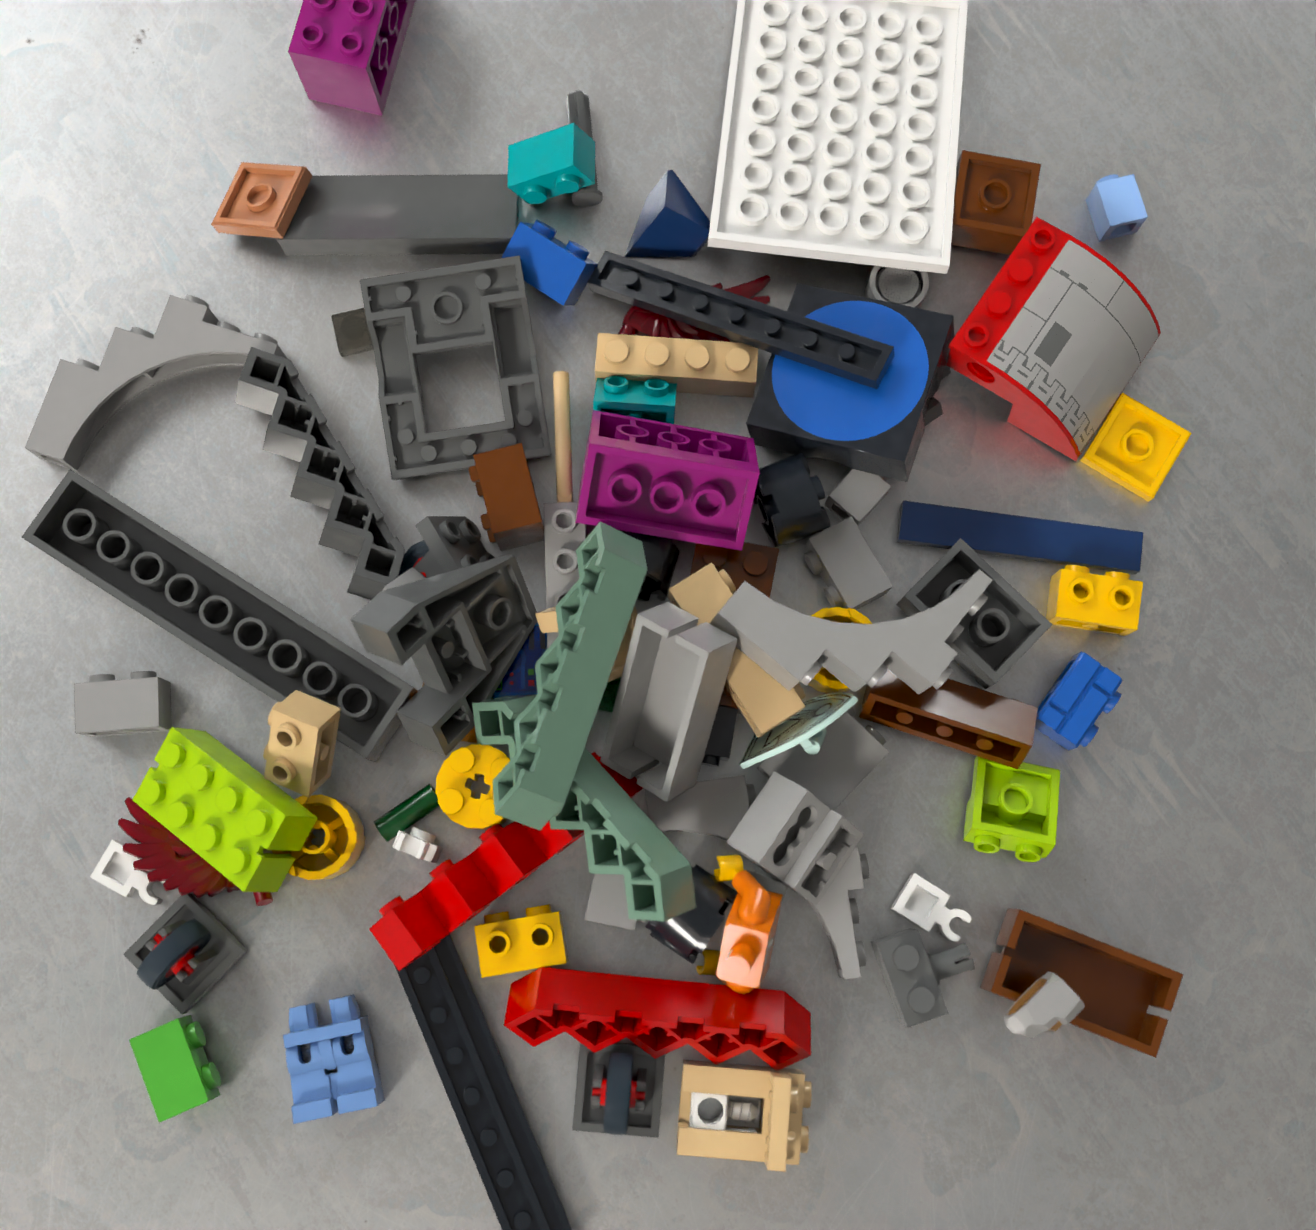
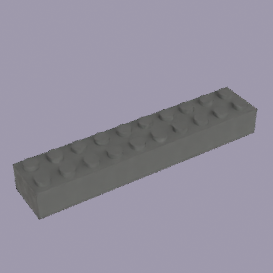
M71 469L22 535V538L275 701L282 702L295 690H298L341 708L336 740L370 761H377L400 726L401 721L397 712L418 692L408 683Z

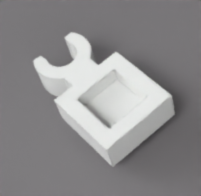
M416 827L412 828L411 833L398 831L392 845L396 850L431 863H437L443 847L434 844L436 835Z
M111 840L90 878L124 897H132L135 890L138 889L139 895L144 902L152 905L161 904L163 900L152 892V886L155 882H149L147 878V873L149 872L134 870L133 862L140 859L123 852L124 843L119 840Z
M911 873L890 908L926 932L930 931L934 923L938 924L940 933L946 939L956 942L961 937L951 931L950 921L955 917L960 918L966 923H970L972 920L971 916L964 910L946 908L945 904L950 895L916 873Z

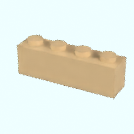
M598 333L595 379L597 382V378H607L609 376H621L627 380L646 381L656 378L665 380L668 383H677L676 392L753 398L757 379L758 348L738 342Z
M710 563L669 588L667 597L671 604L698 617L697 625L704 622L710 624L716 614L732 597L736 587L724 569L718 572L713 563ZM735 647L724 686L756 736L760 738L801 712L806 707L802 701L806 695L799 683L788 691L741 650Z

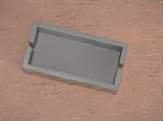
M665 602L637 614L600 759L601 763L629 780L659 764L660 761L662 764L638 776L636 784L666 802L696 785L738 640L707 622L697 625L698 617L670 602Z

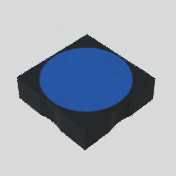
M797 283L787 310L788 312L893 346L895 356L878 389H874L772 353L746 422L750 437L754 438V443L757 446L794 455L803 453L806 458L830 459L840 462L851 469L907 482L924 434L927 409L933 396L939 389L950 351L948 347L955 337L954 316Z

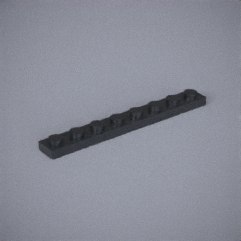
M608 251L604 252L587 282L590 290L874 389H878L895 356L893 346Z

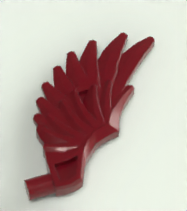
M765 275L753 281L723 290L768 305L770 303L768 295L754 296L760 293L769 284L771 279L770 276ZM722 283L712 285L719 289L723 288ZM632 306L624 316L622 327L618 334L624 335L636 334L638 336L730 342L728 338L636 306Z
M131 797L126 798L125 804L137 823L121 818L118 821V826L129 837L140 843H125L123 845V852L140 859L133 862L134 870L151 871L147 873L149 882L166 881L163 883L164 890L169 891L178 888L181 896L194 892L197 898H201L205 894L213 897L224 889H227L229 893L241 890L136 804ZM253 892L257 906H264L273 902L271 892Z

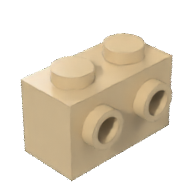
M295 690L282 702H277L268 716V725L271 727L269 741L263 754V758L266 760L264 778L309 798L331 776L341 708L298 690Z

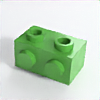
M191 1015L177 1018L129 1039L159 1123L220 1096L218 1089L221 1086L220 1074L215 1064L207 1060L203 1046L206 1044L204 1031L197 1021L193 1022Z

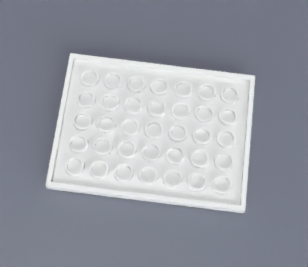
M738 0L708 247L947 274L951 255L968 0Z

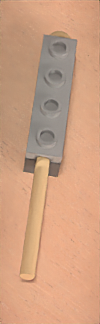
M556 371L553 373L557 503H543L546 609L556 607L579 580L576 550L587 538V524L575 523L578 502H573L569 373L566 371ZM558 632L547 633V649L559 636Z

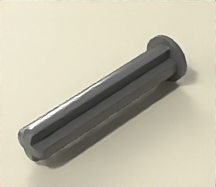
M581 90L569 93L566 97L568 124L575 123L593 139L588 95L584 94ZM596 165L595 184L580 188L573 193V204L588 207L597 205L603 200L602 192L598 190Z

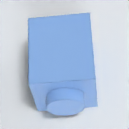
M1118 174L1105 176L1095 183V186L1086 198V204L1099 242L1136 233L1148 217L1134 174L1119 177Z

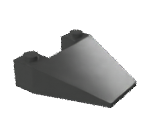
M508 554L380 591L350 620L366 652L403 665L412 657L424 686L397 714L411 742L447 756L474 728L472 703L492 698L537 623L535 615L537 611L516 557Z

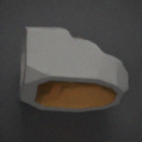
M1047 972L1035 981L1007 1011L1004 1016L1005 1025L1013 1034H1022L1032 1039L1042 1032L1054 1033L1062 1025L1069 1024L1085 1005L1081 998L1059 976L1052 972Z

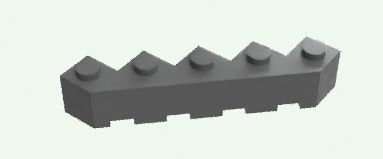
M251 347L239 378L235 403L271 415L262 450L300 462L290 497L329 509L319 545L357 556L347 593L372 600L380 591H383L385 585L398 577L405 549L399 539L393 537L383 520L384 514L369 489L363 487L355 473L356 468L340 441L336 442L326 425L327 420L313 396L306 392L298 378L299 373L292 361Z

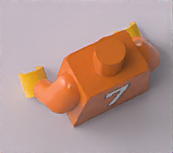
M740 855L716 856L720 869L714 870L716 881H732V886L738 893L726 920L721 950L704 949L702 952L704 958L703 966L697 965L696 970L699 975L716 976L719 981L733 991L746 994L754 988H759L768 972L783 894L767 891L748 871L744 870L743 860Z

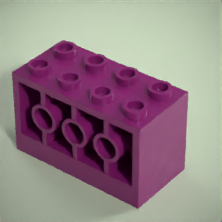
M303 0L288 53L309 100L383 116L416 0Z
M593 410L579 487L575 523L597 526L599 522H603L617 530L742 551L760 474L754 438Z

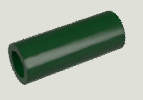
M429 783L375 820L374 824L382 837L389 842L397 836L398 831H405L440 807L436 790Z

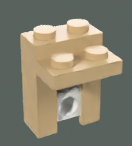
M683 1059L676 1143L677 1155L764 1162L767 1170L786 1172V1164L799 1165L800 1153H807L809 1127L802 1125L803 1108H810L811 1081H805V1074L801 1069L783 1068L776 1071L772 1067L732 1063L715 1065L713 1062ZM729 1095L761 1098V1101L757 1108L753 1105L752 1100L751 1103H744V1100L742 1102H735V1099L731 1102ZM706 1098H715L721 1102L722 1110L718 1117L708 1120L699 1115V1104ZM760 1110L759 1128L727 1125V1122H730V1120H736L737 1123L739 1120H742L745 1124L753 1120V1123L756 1124Z

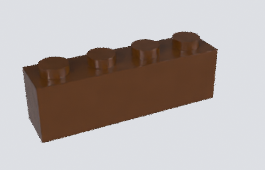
M888 669L875 686L871 688L867 684L859 717L1019 769L1033 746L1038 707L949 678L937 690L931 686L921 694H917Z

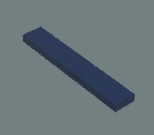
M903 500L900 509L897 542L951 549L961 538L976 553L1063 565H1080L1093 569L1137 574L1141 568L1144 532Z

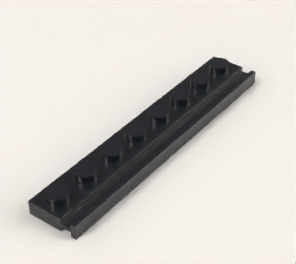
M449 934L420 958L400 971L396 968V971L501 1229L572 1230L459 954Z

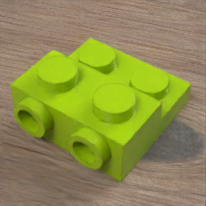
M977 756L974 761L971 797L966 807L963 841L974 843V849L982 853H996L999 851V848L1014 851L1015 857L1024 862H1037L1041 857L1046 858L1056 846L1060 770L1022 762L1019 769H1015Z

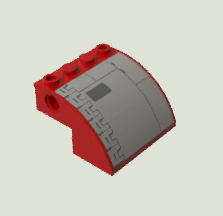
M1036 217L950 342L947 366L1012 403L1007 422L1072 460L1077 461L1158 339L1161 331L1151 306L1125 274L1085 243Z

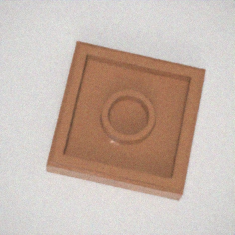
M241 162L211 225L218 233L283 239L312 178V174L306 166Z

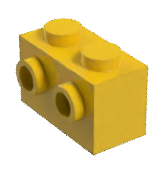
M1066 565L1064 569H1060L1051 576L1046 619L1053 625L1127 636L1138 630L1143 582L1130 580V575L1123 572H1106L1105 576L1089 573L1090 569L1088 567L1080 565Z
M547 904L525 908L526 917L510 919L509 911L483 915L485 924L474 926L481 977L567 963L569 958L561 911L551 912V905Z

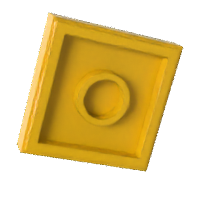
M1122 392L1080 461L1149 502L1154 498L1192 433Z

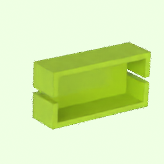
M171 727L154 759L159 763V766L157 768H149L132 800L243 892H278L296 858L290 854L263 853L264 849L300 851L318 817L274 783L265 779L261 773L206 731Z

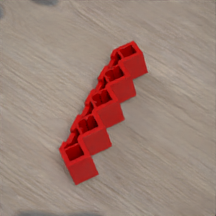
M596 752L591 753L631 798L643 789V787L636 784L637 779L635 777L629 780L601 763V756L599 757ZM550 820L541 830L515 821L504 828L500 823L495 824L478 837L482 844L470 855L455 864L449 858L429 873L433 880L420 892L405 901L399 895L379 910L382 918L369 930L398 971H400L438 945L443 938L460 926L462 927L486 909L489 904L502 894L511 890L534 873L542 864L582 837L584 830L550 829Z
M541 967L511 983L504 1020L505 1027L533 1047L563 1032L571 1035L594 1053L624 1038H628L654 1059L689 1044L715 1065L751 1050L776 1071L811 1056V1013L782 990L754 988L749 993L741 994L733 991L727 985Z

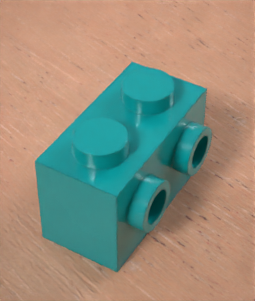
M575 123L508 145L507 187L530 205L545 202L546 199L565 193H574L580 188L595 184V141Z
M621 376L597 378L593 410L674 424L677 383H668L665 380L656 378L646 381L627 380Z

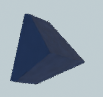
M673 169L667 170L647 196L624 257H693L708 242L710 220Z

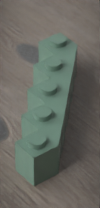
M603 522L597 524L576 550L580 578L555 607L559 636L535 663L538 695L514 721L516 755L493 779L495 814L537 830H541L553 816L558 815L566 802L647 572L642 541Z
M537 694L503 696L472 703L477 745L508 744L511 760L516 755L514 721ZM584 748L566 802L560 813L550 819V829L584 830L589 873L624 875L629 919L667 921L696 908L691 863L592 754Z

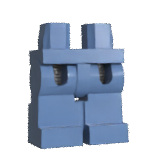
M354 994L329 1000L332 1023L318 1024L315 1003L289 1008L290 1032L283 1035L284 1047L286 1048V1062L291 1079L294 1103L291 1106L293 1124L330 1117L337 1112L344 1114L377 1107L385 1101L379 1068L374 1057L368 1015L360 1016L359 1006Z

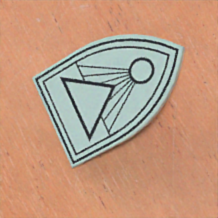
M835 692L804 701L803 703L806 707L798 714L760 738L754 733L740 762V766L742 769H745L798 744L802 745L806 753L811 755L817 754L826 736L827 731L825 727L850 709L858 699L851 693Z

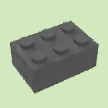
M960 538L896 605L905 614L912 616L930 609L948 598L965 580L979 569L990 577L992 582L983 592L988 599L973 616H970L968 613L959 623L964 627V630L950 645L958 653L954 660L984 689H987L996 684L1053 624Z

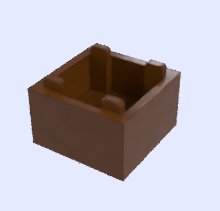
M962 150L956 168L951 245L1011 255L1032 224L1041 164Z
M522 443L473 455L475 465L470 466L468 470L471 481L475 483L478 496L484 497L487 513L482 514L480 518L483 529L487 531L490 543H497L500 551H505L544 541V524Z

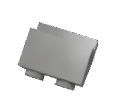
M774 771L726 843L798 895L817 906L864 834L842 815L827 807L809 790Z

